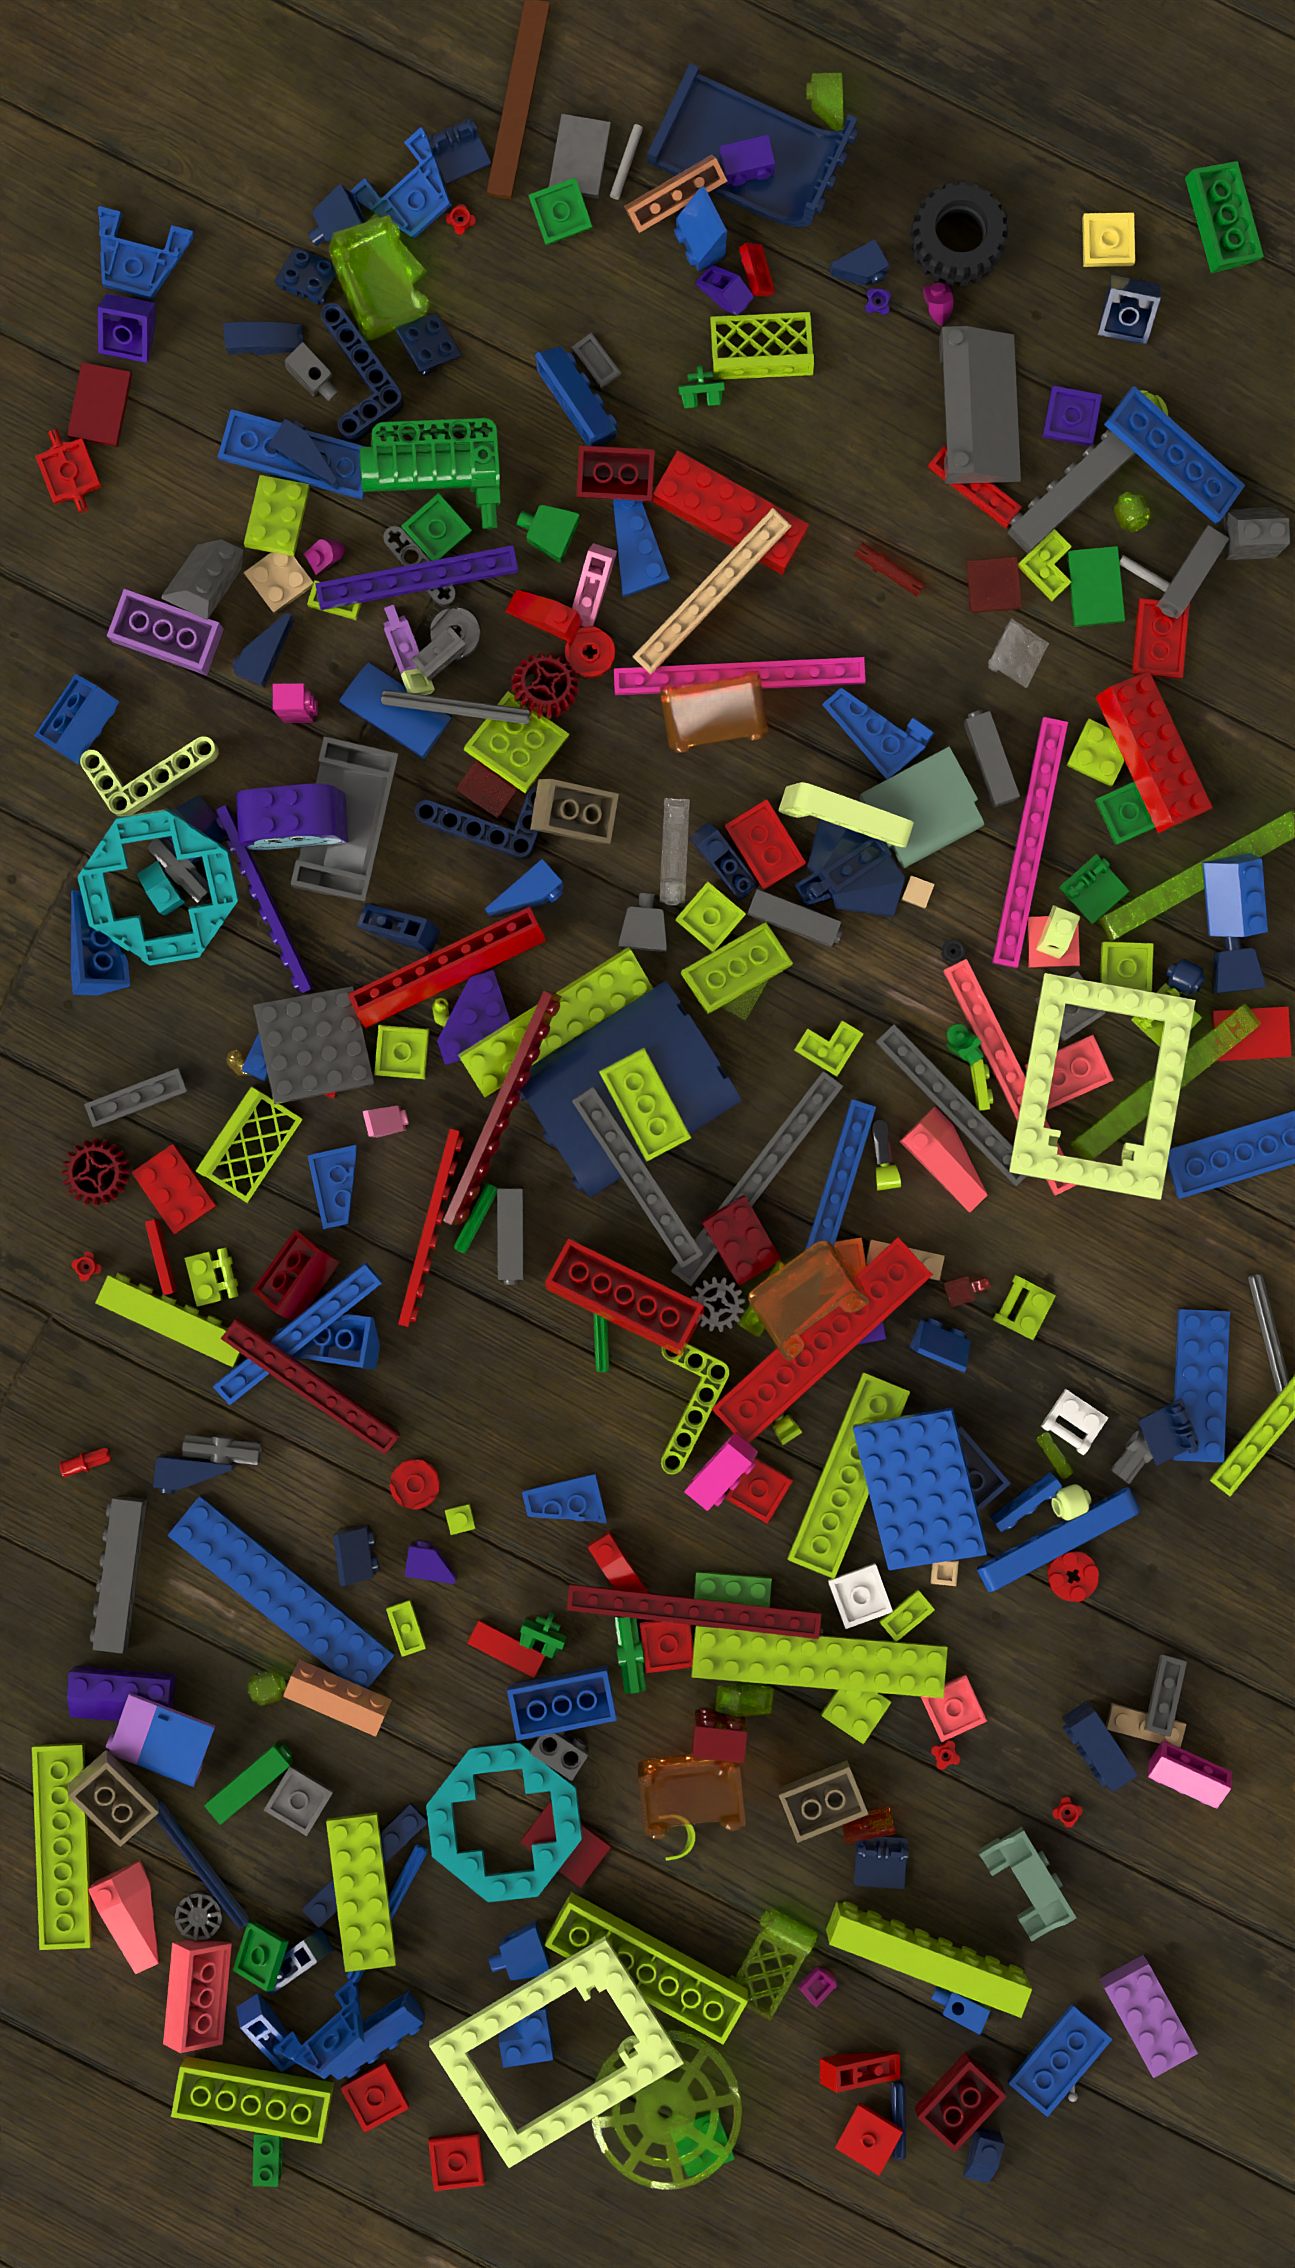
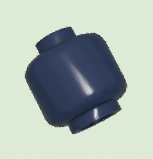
M1186 959L1180 960L1178 964L1173 962L1166 973V976L1169 977L1168 986L1175 988L1185 996H1190L1192 993L1197 994L1206 979L1203 976L1204 970Z

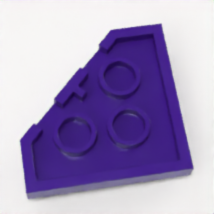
M494 970L470 977L437 1040L445 1065L461 1061L458 1054L510 1022Z

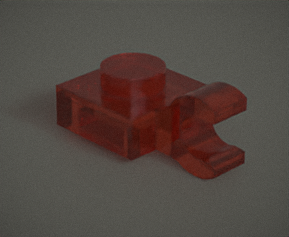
M964 1276L943 1283L951 1307L974 1301V1292L990 1288L986 1277L969 1282L968 1276Z

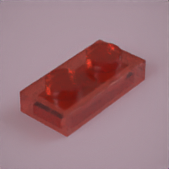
M889 1807L869 1811L868 1815L842 1825L846 1844L895 1834Z

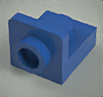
M915 718L911 719L905 733L925 747L935 734V732Z

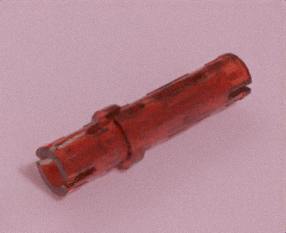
M863 542L859 548L868 555L857 550L854 556L872 566L874 572H881L917 598L921 591L912 585L922 590L925 583L886 558L887 555L884 553L882 555Z

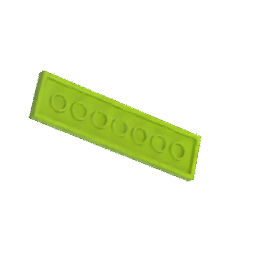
M629 947L556 992V994L562 996L560 1009L551 1020L549 1025L550 1032L543 1039L539 1048V1057L533 1064L653 989ZM537 1005L458 1054L484 1097L502 1087Z
M862 1373L787 1559L789 1561L835 1579L869 1495L853 1426L855 1424L900 1417L910 1391L867 1373Z
M85 1743L34 1745L32 1747L39 1950L90 1948L92 1946L91 1900L88 1890L90 1888L87 1815L68 1797V1783L85 1769Z

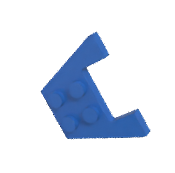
M422 127L404 142L419 161V165L384 197L381 198L365 178L351 190L358 202L414 239L452 205L426 131Z
M99 206L102 285L108 289L153 300L194 239V232L171 225L164 250L117 238L123 216L122 213Z
M350 1980L334 1993L342 2006V2010L310 2039L302 2044L299 2037L292 2031L275 2046L281 2055L323 2079L334 2072L365 2043L359 1988L357 1983Z

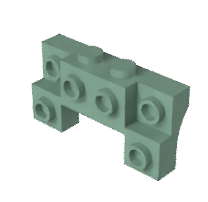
M1022 1827L1001 1840L998 1837L977 1850L992 1876L1010 1866L1032 1902L1033 1906L1016 1915L1031 1941L1076 1919L1075 1914L1059 1889L1063 1886L1056 1873H1049L1046 1866L1050 1865L1043 1851L1037 1853Z

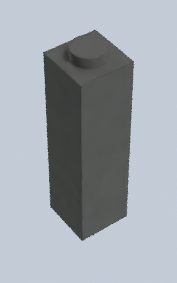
M1209 525L1206 527L1156 605L1161 609L1162 613L1176 619L1180 617L1230 538Z
M978 710L968 714L969 718L963 724L992 807L995 808L1017 800L1020 795L991 712L983 713L982 710Z
M758 889L747 913L750 917L830 948L834 942L839 943L843 933V929L839 928L840 921Z
M497 1189L498 1280H504V1285H517L519 1280L524 1279V1189Z

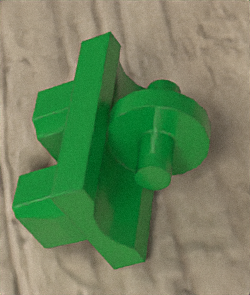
M697 365V373L687 374L688 381H698V384L678 386V393L682 395L684 408L698 407L697 393L702 392L707 394L708 406L721 405L722 390H725L723 381L704 383V380L713 379L712 371L703 372L702 365Z
M955 1023L948 1028L946 1037L949 1042L946 1043V1046L950 1051L960 1056L963 1060H967L971 1065L984 1056L978 1048L982 1043L978 1036L969 1032L964 1025Z
M549 1613L547 1619L537 1616L535 1622L525 1618L520 1630L522 1633L520 1645L532 1649L535 1640H540L545 1643L541 1653L549 1658H554L559 1649H563L567 1635L558 1632L561 1625L552 1621L553 1613Z

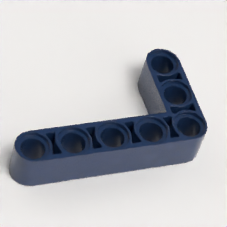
M329 303L321 311V318L325 328L372 393L370 397L339 419L338 428L342 438L347 442L355 443L371 433L376 424L386 422L398 414L404 406V400L400 389L343 309L338 304ZM333 314L340 316L336 322L328 321V318ZM346 335L354 336V339L349 343L342 341ZM361 355H367L369 357L368 360L364 363H358L356 361L357 358ZM375 375L383 376V380L380 383L375 384L371 382ZM390 395L398 397L397 401L393 404L385 402L386 398ZM369 410L377 411L376 416L373 418H366L365 414ZM349 424L357 426L356 430L352 433L344 431L345 427Z
M537 787L532 788L528 792L514 831L429 800H423L415 807V815L421 824L520 860L531 856L540 831L529 830L523 826L525 819L532 818L534 809L532 798L536 795ZM426 807H431L434 810L433 816L429 819L421 817V811ZM448 816L457 817V824L454 827L449 828L444 825V821ZM472 824L481 826V832L477 836L468 834V828ZM498 832L504 834L505 840L503 843L496 845L491 842L493 834ZM519 841L527 842L529 845L527 851L524 853L516 852V843Z

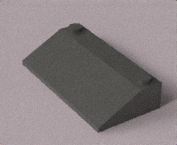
M970 326L942 327L939 337L940 363H943L947 441V452L944 458L945 484L1020 482L1014 335Z
M329 737L323 738L318 760L320 767L316 784L332 785L345 793L348 843L301 847L299 860L295 862L292 875V887L331 896L366 901L398 753Z

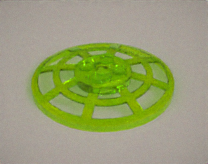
M665 2030L671 2040L680 2041L699 2049L691 2063L683 2060L684 2064L679 2066V2068L686 2070L680 2081L664 2079V2076H662L644 2089H640L632 2094L637 2099L635 2113L620 2115V2101L612 2107L613 2116L598 2117L597 2115L591 2119L595 2138L603 2154L619 2172L636 2183L664 2190L681 2189L694 2185L708 2178L719 2169L729 2157L737 2141L742 2118V2102L738 2083L725 2059L707 2042L694 2035L675 2030ZM618 2048L604 2062L595 2083L605 2078L606 2075H610L618 2070L613 2066L620 2058ZM707 2056L723 2072L731 2093L716 2097L710 2081L699 2070ZM694 2077L704 2087L708 2099L694 2101L692 2094L687 2089ZM733 2104V2128L729 2141L724 2147L712 2139L718 2124V2108ZM660 2106H669L673 2112L672 2116L667 2119L662 2118L658 2113ZM711 2110L710 2124L705 2135L693 2127L697 2112ZM637 2124L639 2130L644 2135L636 2147L627 2138L622 2127L623 2125ZM615 2127L621 2143L631 2153L624 2165L608 2149L600 2128ZM686 2136L699 2143L698 2147L683 2157L678 2156L676 2143ZM654 2142L666 2145L668 2159H656L644 2153L650 2144ZM706 2148L719 2156L705 2171L684 2180L681 2165L696 2159ZM639 2161L655 2167H670L673 2182L651 2181L634 2174L632 2171Z

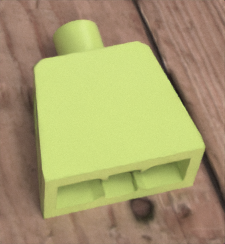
M1053 905L1036 950L1060 959L1070 945L1080 916Z

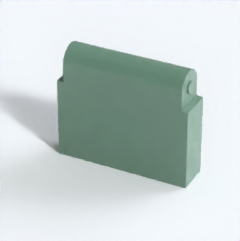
M950 746L861 793L859 796L861 803L914 822L907 847H899L884 842L888 849L892 848L903 868L914 864L984 826L983 819L975 805L978 798Z

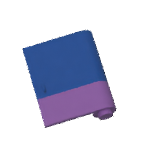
M129 1693L116 1732L110 1735L106 1748L110 1749L109 1753L117 1758L194 1787L202 1770V1762L215 1725Z

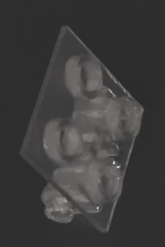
M1010 619L1008 625L1004 628L1005 631L1001 639H999L991 659L988 661V668L994 672L999 670L1027 688L1049 643L1013 619Z

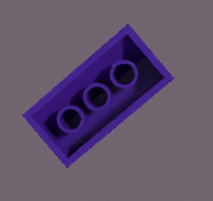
M75 1666L69 1671L67 1701L70 1717L120 1721L129 1693L173 1709L176 1674Z

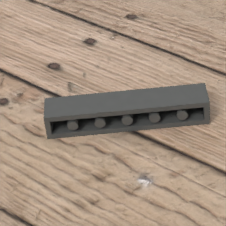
M1108 429L1100 437L1103 441L1097 447L1092 444L1082 454L1084 459L1079 464L1074 461L1064 471L1066 476L1059 481L1056 478L1046 488L1047 494L1042 498L1038 495L1028 505L1030 509L1024 515L1020 512L1011 520L1010 524L1012 526L1008 534L1027 554L1136 454L1111 430Z
M117 1495L112 1498V1502H108L106 1516L110 1517L109 1526L105 1527L103 1533L106 1549L105 1552L101 1553L100 1567H103L102 1577L99 1576L96 1588L97 1592H100L99 1602H95L93 1616L97 1617L96 1627H92L90 1634L93 1650L123 1654L128 1649L147 1499Z

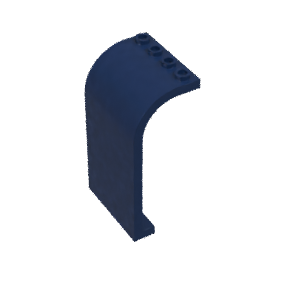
M690 63L647 153V163L676 176L708 156L713 155L722 169L719 146L769 135L775 161V174L763 180H758L757 178L747 180L744 184L738 186L726 185L724 183L710 192L774 222L793 227H805L812 223L816 212L821 213L827 200L824 195L827 189L832 190L838 176L835 175L838 166L843 167L848 156V152H846L848 144L853 145L858 135L859 129L856 128L858 118L848 114L845 128L840 131L819 129L699 74V67Z

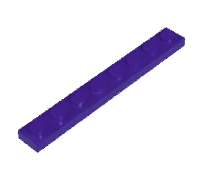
M512 545L315 583L320 609L325 610L518 573V567Z
M224 805L216 809L219 815L216 817L217 823L222 831L226 830L230 838L226 841L231 852L238 855L240 860L237 863L238 868L243 876L247 875L251 883L248 889L253 899L258 898L261 908H259V913L264 922L268 921L272 928V931H269L274 944H279L283 953L280 954L284 966L286 968L290 967L294 975L291 977V981L297 991L301 990L302 993L314 990L313 984L250 850L239 846L238 824L230 807Z

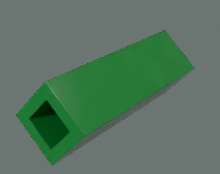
M278 1741L214 1794L204 1807L220 1825L292 1764V1753L289 1748L284 1744L280 1745Z

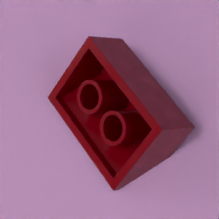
M579 445L576 497L652 502L655 450Z
M295 1229L252 1291L275 1313L293 1321L309 1307L340 1262L327 1250Z

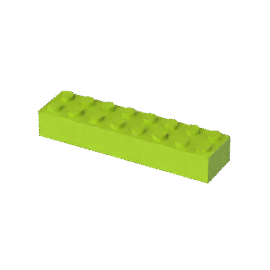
M573 1892L570 1893L547 1934L545 1943L547 1948L568 1959L606 1936L647 2003L724 2045L748 2003V1989Z
M844 1901L843 1904L836 1902L826 1928L829 1945L1022 2018L1032 1987L1025 1973H1023L1024 1970L1012 1964L1009 1967L1000 1964L998 1959L988 1955L983 1958L976 1955V1951L962 1946V1949L952 1946L953 1943L945 1938L939 1937L936 1940L929 1937V1934L921 1929L915 1928L914 1931L905 1928L906 1925L898 1920L891 1919V1922L882 1919V1916L874 1911L868 1910L866 1913L858 1910V1906L851 1902Z

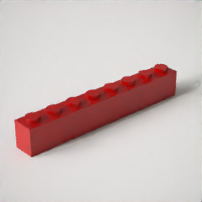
M527 907L349 993L348 996L357 1016L364 1027L367 1028L545 942L546 939L531 908Z

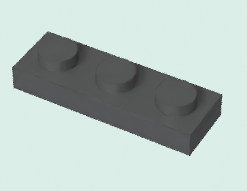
M1160 1655L1144 1730L1167 1737L1171 1736L1187 1661Z

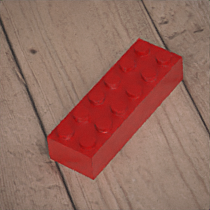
M678 450L653 493V502L733 548L774 508L791 525V528L758 562L781 575L787 569L809 527V524Z
M1150 671L1110 686L1095 696L1158 833L1195 818L1213 808Z
M570 1239L564 1245L545 1281L547 1290L679 1356H682L704 1313V1305Z

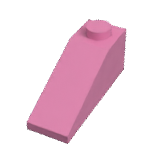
M594 543L588 550L572 609L578 611L583 621L581 626L584 627L594 626L617 553L615 550Z
M398 1105L363 1111L369 1137L378 1138L406 1131L405 1125L409 1124L406 1110H401V1107Z

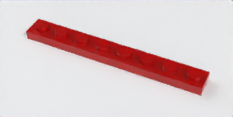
M449 1130L400 1315L399 1325L409 1327L411 1322H416L419 1308L415 1306L417 1298H422L426 1284L422 1283L424 1273H429L432 1259H429L428 1256L430 1249L435 1250L438 1235L435 1234L437 1224H442L445 1210H441L443 1200L448 1201L451 1186L447 1184L449 1177L455 1175L458 1162L454 1161L456 1151L461 1152L464 1137H460L461 1131Z

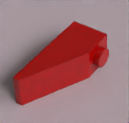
M516 590L505 610L507 614L569 643L572 642L583 622L578 611L555 600Z
M610 1530L588 1543V1549L615 1589L649 1593Z
M898 2052L844 2053L820 2058V2084L836 2093L900 2079V2053Z

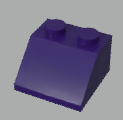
M106 293L98 306V353L147 363L155 331L156 303Z

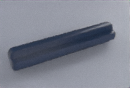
M892 2082L891 2122L904 2129L892 2152L894 2159L906 2158L905 2084L903 2082Z

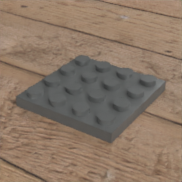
M353 986L253 1006L274 1104L374 1084L361 1021L348 996L349 993L354 991Z

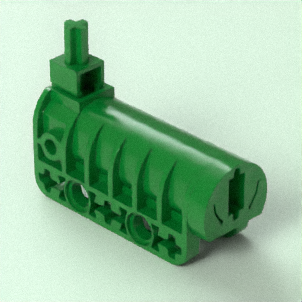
M474 418L381 422L374 426L371 447H360L359 451L362 492L470 487V492L476 493V507L481 508L483 529L498 528L496 507H499L501 503L499 489L500 473L497 429L492 420ZM486 424L487 428H483L482 425ZM458 425L463 426V428H454V427H455V426H458ZM409 427V428H412L413 430H403V429ZM454 434H460L463 438L457 439L454 437ZM410 436L413 438V440L406 441L405 439H403V437Z

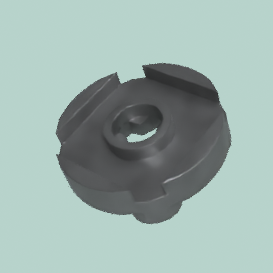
M463 608L445 609L438 613L431 623V640L433 641L448 626L454 630L460 628V638L466 644L467 649L454 660H460L472 654L477 648L481 637L479 625L474 615Z

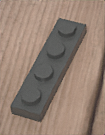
M177 1068L84 1105L93 1128H96L189 1091L180 1068Z

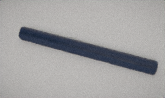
M158 1802L159 1813L155 1816V1819L237 1928L241 1929L246 1926L250 1921L248 1915L164 1803Z

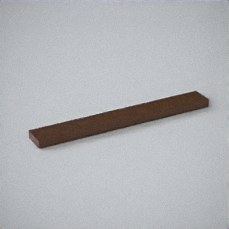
M541 0L524 1L487 188L488 196L512 200L550 2Z

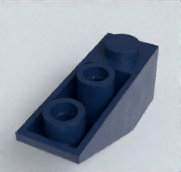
M708 822L688 838L739 901L759 885L720 832Z

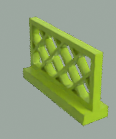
M810 312L710 317L713 380L813 375L814 354ZM794 321H805V328L800 333H797L790 327ZM769 322H777L781 326L775 335L765 328ZM745 323H751L757 328L750 336L740 329ZM726 324L732 330L723 337L716 331V325ZM785 330L795 337L788 346L778 339ZM760 332L770 338L763 347L753 340ZM735 333L745 340L738 348L728 341ZM800 341L807 347V354H796L792 348ZM773 343H776L783 349L779 355H771L766 350ZM748 344L758 350L754 356L747 357L741 351ZM723 345L733 351L728 358H718V351Z
M251 1086L197 1167L196 1172L206 1176L248 1203L303 1119L281 1104H274L273 1099L260 1092L254 1086ZM261 1099L271 1105L273 1115L258 1117L256 1107ZM274 1107L283 1113L275 1114ZM254 1111L255 1118L249 1119V1117ZM288 1115L295 1120L290 1129L279 1131L276 1117ZM274 1118L276 1132L262 1135L259 1121ZM256 1121L259 1136L244 1138L242 1128L245 1123ZM240 1132L241 1139L235 1140V1138ZM287 1133L281 1142L280 1134ZM277 1135L279 1141L278 1148L265 1152L263 1138ZM260 1139L263 1153L248 1156L245 1142ZM242 1142L245 1157L230 1159L228 1149L231 1144ZM226 1153L227 1160L221 1161ZM273 1154L270 1160L267 1162L266 1155ZM263 1156L265 1162L264 1169L251 1173L249 1159ZM246 1160L249 1174L234 1177L231 1163ZM228 1163L231 1174L230 1178L219 1179L212 1174L218 1165ZM259 1175L256 1181L253 1182L252 1176ZM250 1177L251 1188L244 1195L237 1190L235 1180ZM232 1181L233 1187L226 1182Z

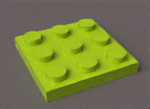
M508 691L497 705L520 708L521 701L515 702L514 695ZM533 711L528 724L486 719L465 745L464 751L526 793L566 742L569 734L543 715L538 719L537 713Z

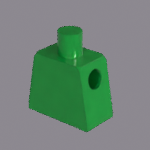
M540 505L535 516L522 511L517 525L529 530L526 539L530 545L562 564L580 522V516L575 512Z

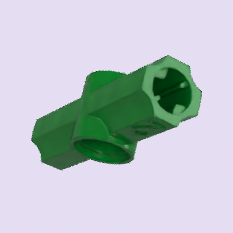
M615 1616L618 1639L616 1644L619 1666L622 1669L624 1692L632 1694L645 1691L644 1655L642 1640H639L637 1618Z

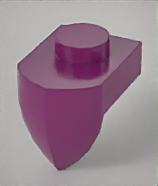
M935 283L931 286L923 287V296L930 316L938 325L943 326L950 318L954 306L953 295L949 285L946 283Z
M320 539L304 555L314 573L320 575L338 560L342 559L346 546L335 539Z
M815 1967L797 1988L813 2006L818 2007L830 1992L837 1988V1979L832 1971L823 1967Z

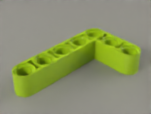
M689 1343L682 1356H671L666 1352L665 1348L661 1347L662 1354L667 1360L701 1376L662 1455V1468L668 1474H677L683 1469L729 1377V1368L724 1361ZM695 1353L701 1355L703 1359L701 1365L698 1367L691 1366L688 1363L690 1355ZM721 1365L724 1367L725 1373L721 1378H714L711 1375L713 1366ZM706 1387L711 1388L714 1392L713 1397L707 1401L702 1400L699 1396L701 1389ZM693 1410H698L702 1413V1419L698 1423H692L688 1419V1414ZM681 1433H688L691 1441L687 1445H680L676 1440L677 1436ZM670 1455L677 1456L680 1460L679 1465L675 1468H670L665 1463L666 1458Z

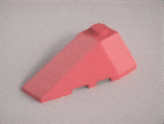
M934 1106L899 1142L970 1213L987 1196L986 1190L953 1123Z
M141 1860L94 1881L88 1889L100 1916L135 1974L159 1964L157 1936L153 1918L154 1908L152 1907L151 1882Z

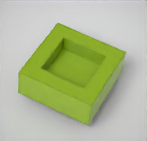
M470 1503L445 1509L451 1535L476 1529Z

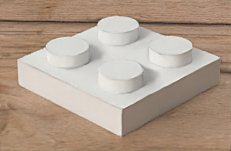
M875 1563L828 1580L845 1629L893 1612Z

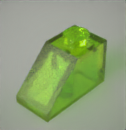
M812 73L811 83H806V99H811V109L834 131L842 130L844 123L842 73Z
M741 1684L717 1686L715 1711L734 1717L771 1714L774 1688Z

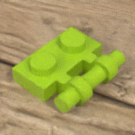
M227 1248L217 1250L219 1260L213 1261L211 1252L185 1258L197 1307L223 1300L220 1290L227 1289L229 1298L238 1296L236 1286L239 1285L237 1279H234L231 1268L233 1261L232 1257L228 1256ZM221 1267L225 1282L218 1283L215 1268Z

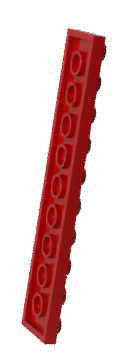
M899 1237L896 1238L725 1395L712 1410L733 1433H737L747 1443H750L933 1274Z

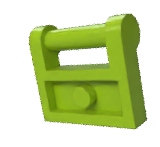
M1015 1275L1012 1280L1014 1284L999 1314L996 1313L993 1320L1034 1340L1056 1295ZM1025 1288L1029 1291L1014 1320L1011 1321L1007 1318L1021 1290Z

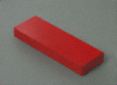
M159 1219L146 1221L145 1225L162 1292L164 1295L178 1292Z
M478 1620L467 1644L533 1678L545 1658L541 1651L534 1647L528 1649L521 1646L520 1640L481 1620Z

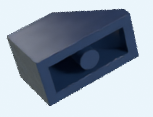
M874 239L832 262L829 272L832 277L866 286L870 283L877 284L884 280L888 273L889 263Z
M981 2127L975 2130L963 2174L964 2177L984 2183L990 2182L998 2170L1005 2145L1000 2132Z

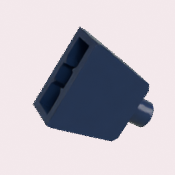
M339 184L313 210V216L318 226L311 230L308 235L316 246L326 240L335 248H341L372 231L353 193L342 184Z
M1224 937L1226 951L1214 954L1212 994L1266 987L1255 949H1241L1240 937Z

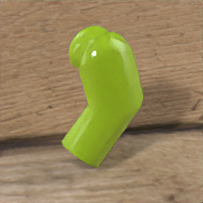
M437 998L432 1005L434 1020L437 1024L444 1027L450 1017L448 1002L445 998Z

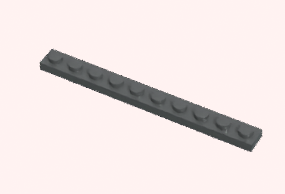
M824 1071L819 1075L717 1211L742 1195L746 1196L751 1207L842 1089L843 1086ZM705 1228L702 1229L694 1240L703 1255L684 1268L677 1262L671 1272L690 1286H692L718 1252Z

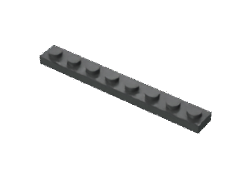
M892 1025L875 1043L1014 1186H1017L1026 1175L1009 1172L1013 1146L895 1025Z
M594 1087L588 1088L573 1098V1104L680 1266L684 1268L702 1256L703 1253Z

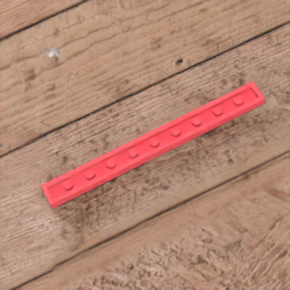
M967 959L943 970L974 1035L978 1036L981 1040L980 1047L1018 1121L1025 1076ZM1045 1118L1044 1128H1050ZM1057 1142V1155L1064 1156ZM1046 1179L1054 1195H1058L1076 1186L1075 1184Z

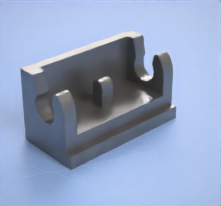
M448 626L429 645L411 658V661L430 681L463 653L467 647L455 631Z

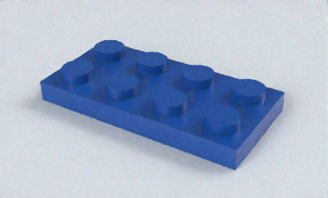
M1072 2003L1007 2080L1008 2084L1048 2117L1112 2041V2037Z

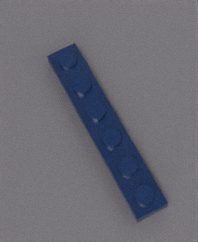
M412 1802L380 1832L384 1864L428 1823V1819ZM333 1878L301 1909L318 1928L337 1911Z

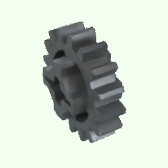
M713 1277L712 1284H708L704 1280L703 1289L695 1288L699 1293L698 1296H691L692 1300L708 1307L710 1311L709 1319L704 1314L702 1315L700 1326L703 1327L709 1324L710 1331H713L714 1327L718 1326L720 1332H723V1325H727L730 1329L733 1328L731 1321L739 1322L740 1319L737 1313H744V1309L740 1308L739 1304L745 1303V1300L738 1299V1295L742 1291L740 1289L733 1290L734 1282L726 1285V1278H723L721 1283H717L716 1278ZM717 1288L716 1293L712 1296H703L708 1290ZM726 1290L732 1294L735 1304L726 1300ZM721 1298V1302L725 1306H729V1308L721 1307L718 1311H714V1306L706 1301L711 1302ZM723 1313H732L727 1319L718 1321L719 1316Z

